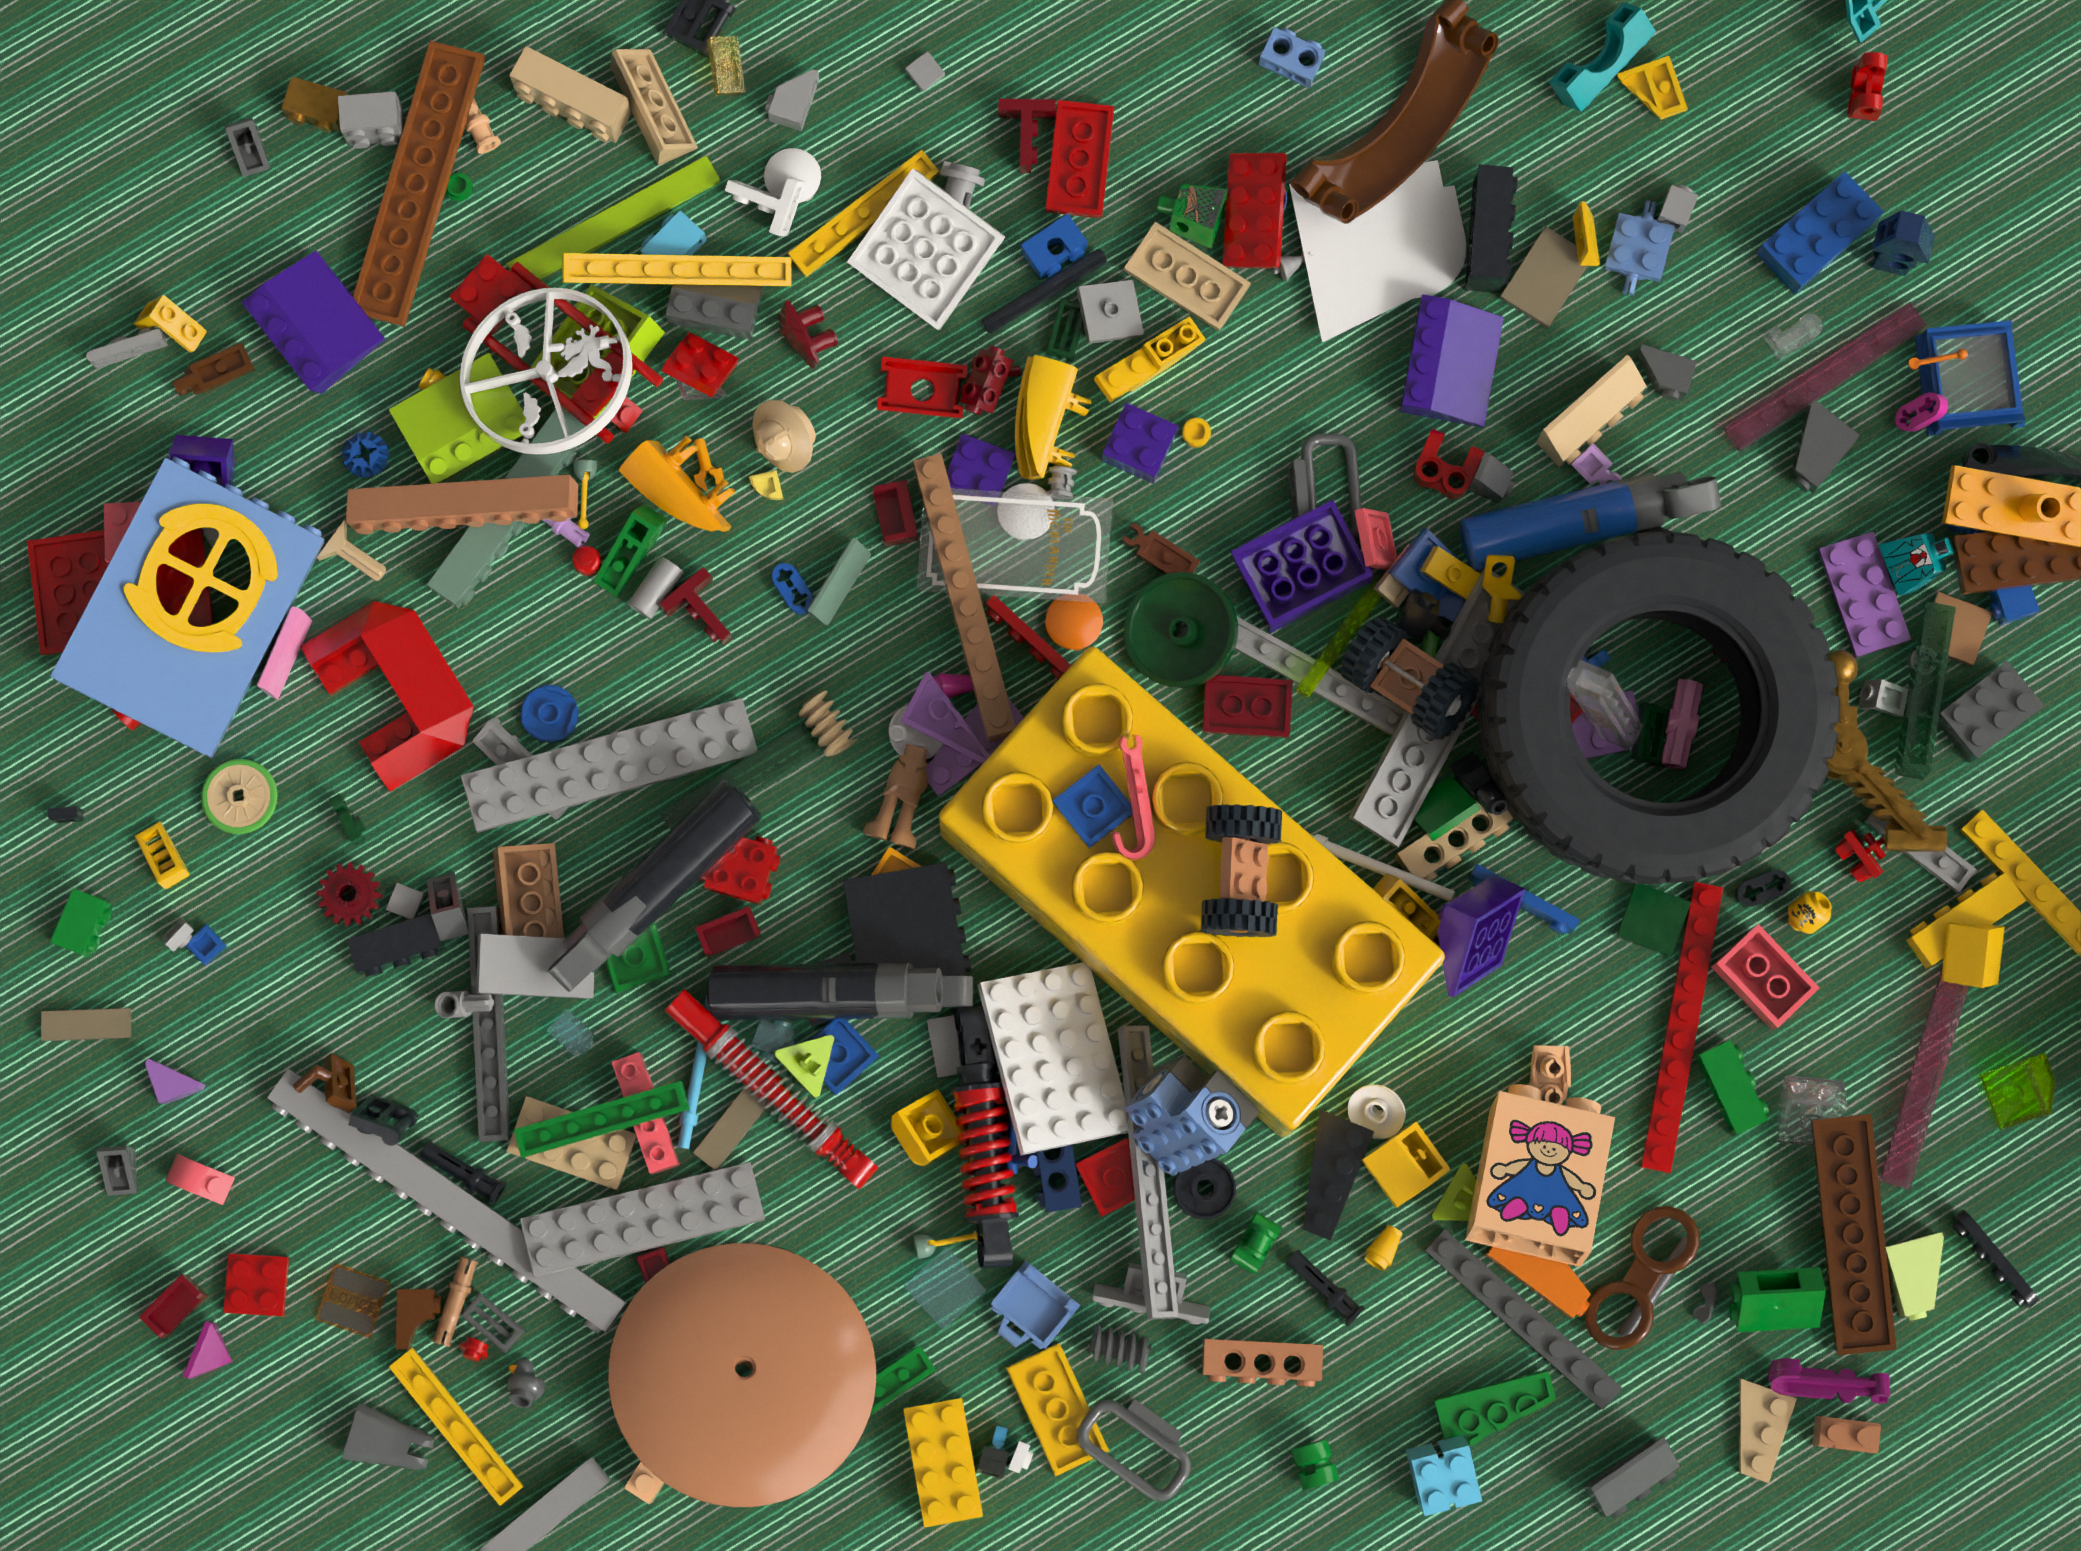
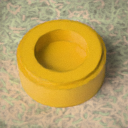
M1191 418L1184 424L1182 438L1188 446L1199 448L1207 444L1210 439L1211 428L1204 419Z

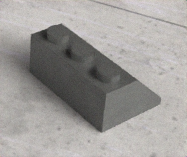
M673 285L666 311L668 324L752 340L764 286Z
M1655 1436L1582 1487L1602 1516L1608 1517L1611 1515L1612 1518H1615L1628 1509L1625 1504L1635 1498L1638 1502L1652 1492L1650 1487L1658 1481L1663 1485L1676 1476L1674 1470L1680 1466L1666 1439Z

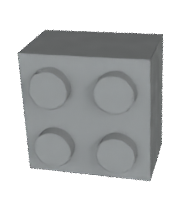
M395 91L338 96L340 130L349 146L363 149L370 147V144L381 143L383 146H395L400 142L404 129V112Z

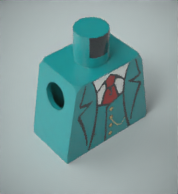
M1932 533L1915 535L1879 545L1899 596L1914 593L1944 573L1946 565L1943 558L1954 553L1950 539L1944 538L1936 542Z

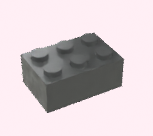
M2005 661L1933 717V719L1970 763L2044 705L2012 665Z

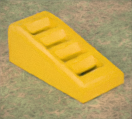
M160 821L135 835L157 882L164 889H168L190 875ZM159 835L161 836L160 840L149 846L147 845V842ZM166 846V849L162 850L161 852L153 856V852ZM171 856V860L160 866L158 865V863Z

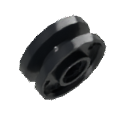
M1213 1158L1195 1167L1192 1166L1188 1170L1178 1172L1173 1183V1195L1177 1205L1185 1214L1196 1219H1211L1222 1215L1232 1205L1236 1195V1181L1232 1171L1223 1162ZM1201 1180L1209 1181L1212 1185V1192L1208 1197L1201 1196L1197 1191V1185Z

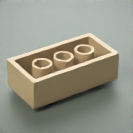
M527 46L510 73L513 87L516 93H518L517 97L529 104H532L533 101L540 104L543 111L554 117H557L559 114L567 118V122L577 129L585 127L591 130L592 135L603 142L610 140L616 143L632 115L627 97Z

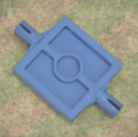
M1645 201L1642 216L1635 217L1622 213L1618 215L1605 269L1618 272L1626 277L1622 293L1626 295L1629 284H1631L1629 295H1634L1637 280L1648 279L1661 282L1675 226L1660 223L1653 219L1657 203L1654 201L1652 202L1650 212L1651 201Z

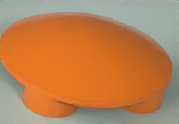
M1080 593L1078 595L1064 594L1055 599L1049 606L1045 625L1050 638L1057 645L1079 651L1091 645L1098 638L1103 626V617L1099 606L1090 597Z

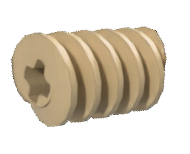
M823 691L803 705L799 716L800 718L809 717L805 725L807 728L815 727L811 733L813 737L822 736L818 741L819 747L828 746L824 754L826 757L843 752L853 745L858 738L848 739L853 730L843 731L841 729L847 721L845 719L836 721L835 718L839 715L840 711L830 712L829 708L833 705L834 701L824 702L823 698L828 692Z

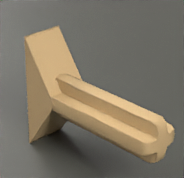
M345 520L317 556V559L321 561L339 555L375 581H379L386 572L385 566L347 541V522Z

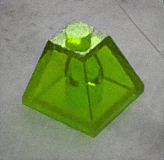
M2046 1053L1980 1074L1999 1130L2051 1114L2055 1078Z

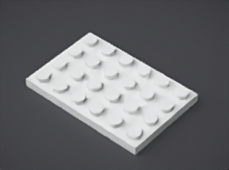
M1082 962L985 981L977 985L1020 1155L1128 1133L1127 1113L1124 1109L1126 1106L1125 1097L1093 974L1089 966Z

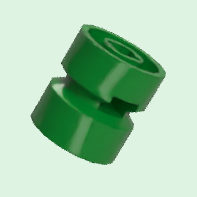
M1328 1439L1291 1449L1295 1466L1301 1468L1298 1476L1303 1490L1315 1488L1340 1479L1335 1463L1329 1461L1332 1452Z

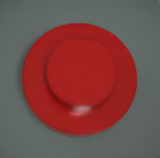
M467 1337L465 1343L460 1344L459 1348L463 1351L462 1356L471 1361L479 1362L480 1359H487L488 1357L486 1351L489 1346L478 1339Z

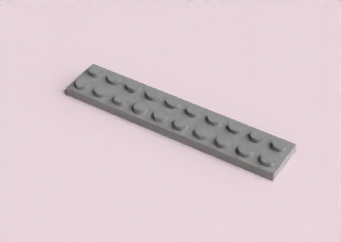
M1482 569L1481 575L1456 617L1450 633L1443 641L1434 658L1443 665L1446 663L1450 664V662L1455 663L1478 678L1479 681L1483 664L1488 660V649L1497 630L1503 625V623H1494L1488 620L1492 596L1482 587L1484 569ZM1492 571L1494 577H1501ZM1512 585L1521 594L1522 598L1525 593ZM1509 599L1507 614L1518 600ZM1481 687L1479 688V692L1475 694L1477 695V697L1481 695ZM1477 699L1472 703L1471 711L1467 712L1465 715L1466 719L1459 723L1456 731L1452 730L1451 735L1445 736L1442 740H1437L1414 725L1411 719L1412 714L1406 711L1348 818L1393 847H1399L1475 707Z
M741 698L461 775L478 833L758 755V750L745 705Z

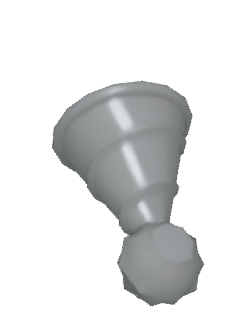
M1304 253L1301 256H1281L1280 268L1272 269L1273 273H1280L1282 279L1287 282L1292 274L1305 263Z

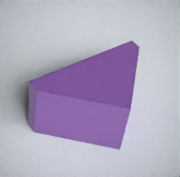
M147 1059L145 1063L158 1103L165 1105L203 1091L206 1086L151 1059Z

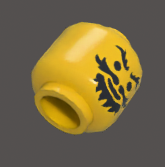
M1806 891L1788 906L1789 924L1796 931L1813 934L1830 920L1831 903L1820 892Z

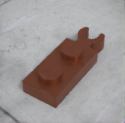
M1132 523L1130 529L1138 535L1136 539L1132 540L1126 536L1122 538L1126 546H1137L1140 548L1136 553L1137 557L1165 575L1175 572L1194 573L1200 564V560L1152 530L1147 537L1143 534L1142 528L1137 524Z

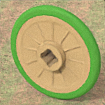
M247 759L229 760L218 765L206 778L201 794L202 807L209 821L220 830L232 834L250 833L262 827L272 816L277 804V787L272 775L259 763ZM236 792H243L245 798L243 801H236L234 794Z

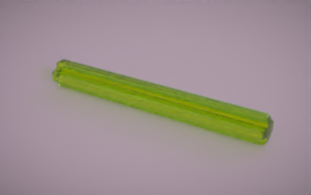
M1373 581L1298 684L1296 688L1298 694L1305 698L1310 697L1381 598V595L1373 589L1378 581Z

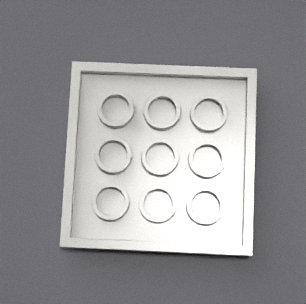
M912 169L847 263L934 328L940 330L1002 243L1005 236L920 172Z

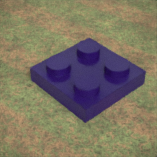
M961 434L947 471L951 491L962 496L1000 498L1016 453ZM977 501V502L986 504V505L991 506V507H994V508H996L997 503H998V502Z

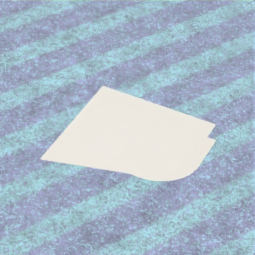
M1438 160L1424 162L1389 196L1348 224L1323 214L1318 207L1308 203L1289 184L1322 342L1411 299L1420 298L1422 294L1433 295L1440 292L1456 279L1463 267L1466 257V237L1455 186L1443 187Z

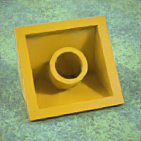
M1947 923L1941 981L1979 988L1998 985L2005 927Z

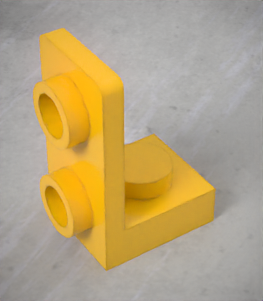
M161 295L148 302L134 322V325L141 330L158 326L190 353L195 351L206 334V329L165 295Z

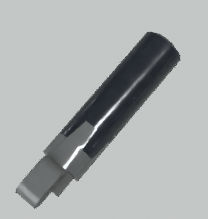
M723 779L580 916L583 923L563 941L568 950L551 965L547 972L564 989L570 992L591 972H595L612 954L617 957L620 956L762 820V814L759 809L730 780Z

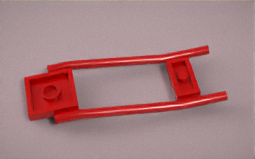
M486 254L450 295V298L471 315L463 322L462 326L473 334L479 324L502 303L532 289L537 290L550 287L521 263L516 262L509 272L491 256ZM554 299V305L587 332H591L590 325L593 328L598 326L567 300ZM503 318L492 328L482 343L518 372L533 369L491 336L505 323L506 319ZM598 326L599 331L595 335L596 338L608 335L609 338H613L610 334H608L605 330ZM618 341L611 344L609 349L612 353H609L604 361L610 364L613 375L621 374L623 369L622 344ZM631 352L632 374L636 370L655 387H658L663 382V378ZM596 368L572 395L571 399L554 386L560 406L585 426L595 420L593 417L609 402L618 387L619 382H614L612 379L608 382L603 380L602 374L606 371L605 369ZM541 377L529 380L552 398L547 381H544ZM605 427L596 434L606 444L614 438V434Z

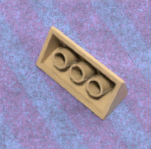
M615 49L611 54L610 68L623 95L628 99L630 109L657 165L659 166L697 149L694 138L651 50Z

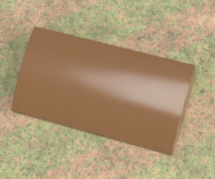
M555 843L495 848L493 850L501 935L564 938Z

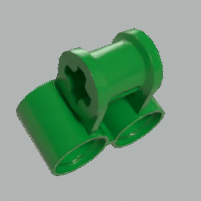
M1256 1212L1229 1261L1256 1275L1269 1249L1277 1239L1282 1226Z

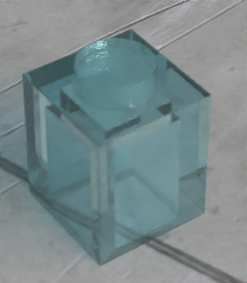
M568 1009L547 1029L574 1056L578 1052L583 1055L594 1043L591 1039L595 1034Z

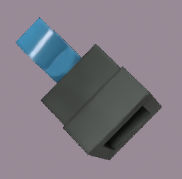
M996 1426L991 1447L984 1446L977 1473L1003 1479L1009 1452L1002 1450L1008 1428Z

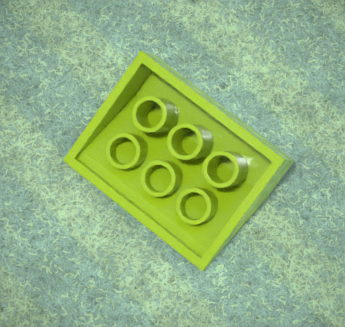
M591 284L584 294L599 301L612 313L627 337L631 352L644 362L665 332L649 315ZM578 302L575 305V308L612 337L618 336L615 325L606 315L582 302ZM567 316L553 335L552 344L562 343L566 345V340L570 337L572 338L571 343H574V340L580 341L582 336L577 335L576 331H581L582 327ZM584 329L585 335L589 336L590 333ZM609 348L599 350L602 360L609 353H612ZM543 350L531 365V368H536L537 363L543 360ZM563 351L551 352V365L554 367L556 374L570 362L565 360V356H561ZM589 361L588 366L583 369L582 373L576 374L572 378L569 376L559 377L556 382H553V385L571 399L572 395L596 367L592 366ZM636 370L633 371V374H632L631 378H632V377L634 376V374L637 372ZM609 402L602 408V410L596 416L593 417L594 419H596L601 414V412L607 407Z
M487 353L473 361L470 383L503 376L490 353ZM461 369L389 409L431 484L443 481L502 447V445L491 439L470 415L461 392ZM508 385L470 393L475 412L487 428L512 441L522 436L519 428L525 423L526 417Z

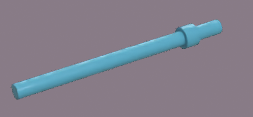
M706 996L704 1007L710 1012ZM699 1041L697 1042L687 1094L690 1110L681 1112L679 1124L682 1125L677 1147L689 1149L693 1126L696 1127L698 1120L696 1109L707 1057L703 1051V1045Z

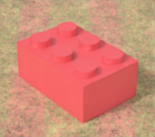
M1759 924L1752 927L1711 966L1771 1031L1783 1024L1819 989V986Z

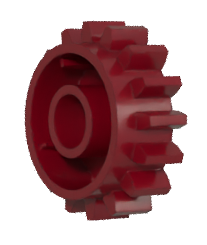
M352 862L348 863L347 869L337 864V872L335 874L330 870L326 871L329 876L328 881L321 879L319 881L324 886V890L317 891V895L324 897V900L319 902L318 905L320 908H328L324 913L327 918L335 915L333 922L337 925L344 920L347 927H351L352 921H356L361 926L363 925L362 919L364 917L372 919L371 911L373 909H380L376 904V900L383 898V895L376 892V889L381 887V883L378 881L372 882L375 874L371 871L365 875L366 867L360 865L355 870ZM348 888H355L357 892L355 899L349 902L344 901V892Z

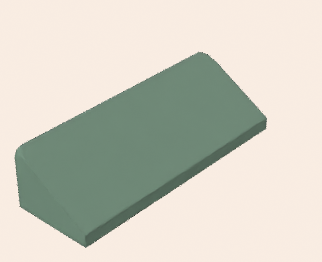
M855 538L850 540L808 608L809 616L824 625L830 623L871 557L870 551Z

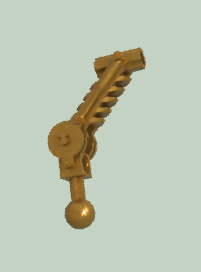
M1843 650L1829 653L1827 655L1828 661L1834 662L1838 679V686L1834 688L1835 696L1840 698V721L1834 723V731L1838 733L1833 758L1827 759L1826 765L1829 771L1826 777L1833 780H1841L1846 786L1855 788L1852 791L1853 794L1859 798L1866 799L1862 803L1867 808L1877 810L1872 814L1877 819L1887 821L1890 824L1885 827L1884 846L1886 851L1945 852L1947 846L1946 826L1927 825L1923 821L1927 816L1923 812L1913 809L1917 805L1913 801L1903 798L1907 796L1905 792L1893 787L1896 783L1892 779L1883 776L1886 772L1882 768L1873 766L1866 760L1868 746L1865 736L1857 729V707L1849 706V683L1857 676V661L1849 652Z

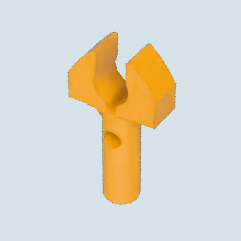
M698 438L694 441V445L698 447L696 453L701 469L698 474L694 475L697 487L708 493L705 483L707 473L715 478L716 486L724 479L722 468L716 469L712 466L706 442L703 438Z

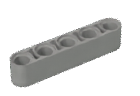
M591 1457L485 1544L479 1551H527L608 1484L611 1479L595 1459Z

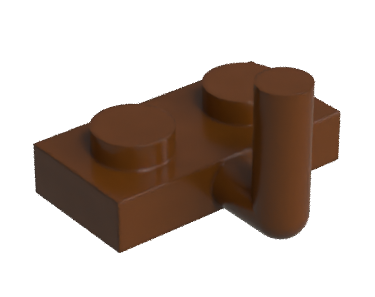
M332 1053L323 1060L324 1068L314 1065L293 1084L294 1089L302 1093L318 1078L325 1082L326 1102L331 1106L350 1113L357 1107L354 1065Z

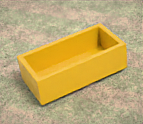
M958 1398L904 1408L924 1528L983 1517L963 1399Z

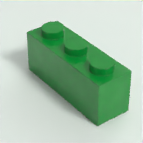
M1729 1040L1694 1056L1732 1136L1769 1120L1766 1115L1769 1114L1768 1106L1762 1097L1758 1098L1754 1087H1757L1756 1081L1750 1071H1745L1741 1062L1744 1060V1056L1737 1044L1733 1045L1732 1041Z

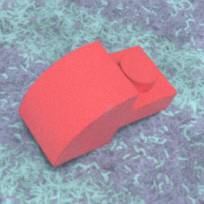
M177 1154L165 1181L223 1205L235 1178Z

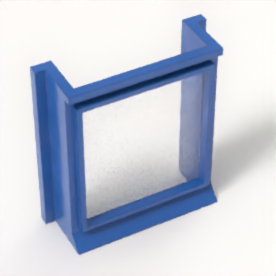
M2012 320L1927 328L1921 335H1915L1916 352L1919 360L1956 353L1959 349H1965L1968 352V356L1964 360L1955 358L1918 367L1922 395L1929 392L1941 394L1948 402L1946 414L1941 419L1926 426L1927 436L1940 435L1945 429L2012 423V428L2025 426L2026 418L2022 408L2012 334ZM1932 401V407L1926 410L1934 411L1933 407L1936 405V401Z

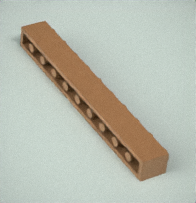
M942 454L914 460L913 469L987 742L1003 739L1016 726Z

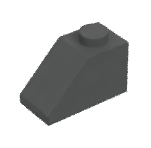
M1642 344L1636 357L1655 391L1662 393V397L1668 400H1683L1688 393L1697 361Z
M1485 452L1468 490L1496 503H1500L1503 496L1509 498L1515 485V482L1511 481L1514 472L1491 454Z
M455 872L428 879L427 888L431 916L440 941L455 939L469 934L467 916Z

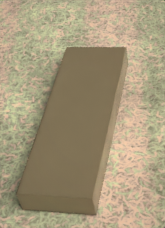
M130 1008L41 1011V1041L132 1038Z
M749 1088L741 1091L693 1152L715 1171L721 1167L766 1110L764 1104L768 1099L765 1098L761 1102H757L758 1096H750L751 1090Z

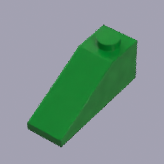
M645 504L632 511L593 582L615 597H618L655 544L668 519Z

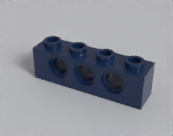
M1072 1144L1059 1147L1061 1153L1056 1160H1048L1044 1156L1043 1151L1037 1152L1038 1163L1034 1168L1035 1179L1041 1178L1043 1189L1037 1190L1039 1206L1040 1208L1046 1207V1213L1082 1207ZM1059 1173L1063 1175L1065 1185L1061 1189L1056 1190L1049 1186L1048 1178L1051 1174Z

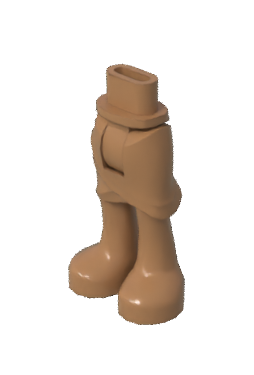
M906 744L903 755H899L889 774L886 788H884L882 794L885 797L880 811L874 821L865 824L862 831L863 834L887 841L892 817L899 798L903 801L891 834L890 842L915 849L916 838L911 832V825L915 809L918 807L920 795L927 787L929 776L926 769L928 763L925 761L929 750Z

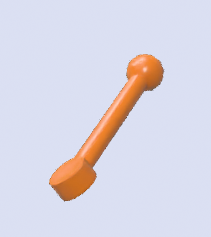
M1959 349L1956 353L1921 360L1911 358L1908 362V367L1916 370L1920 365L1955 358L1964 360L1967 358L1968 352L1965 349Z

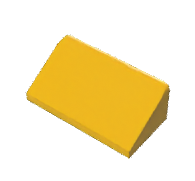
M1581 201L1572 216L1578 262L1580 266H1598L1600 261L1594 218L1586 202Z

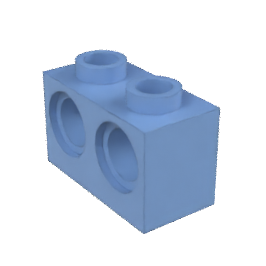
M1274 27L1260 56L1259 66L1310 89L1324 60L1326 50L1322 49V46L1313 40L1304 41L1296 37V34L1289 29L1281 28L1280 30ZM1283 45L1287 48L1288 52L1278 54L1273 50V47ZM1301 57H1309L1312 59L1313 64L1304 66L1299 62V59Z

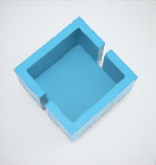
M1463 1435L1437 1442L1438 1448L1443 1454L1442 1457H1438L1431 1443L1406 1450L1418 1504L1424 1516L1451 1510L1449 1505L1451 1503H1454L1456 1508L1482 1501L1470 1447Z

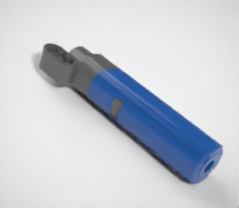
M1681 471L1655 477L1653 473H1646L1463 518L1459 523V533L1468 566L1478 571L1485 569L1486 557L1488 555L1513 556L1515 561L1662 526L1666 518H1682L1711 511L1721 507L1717 480L1714 476L1686 481ZM1499 562L1496 563L1494 566L1503 565L1505 563Z

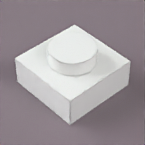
M1021 1441L1018 1442L1008 1468L1009 1470L1020 1473L1021 1468L1028 1469L1033 1453L1028 1451L1030 1448L1029 1444Z

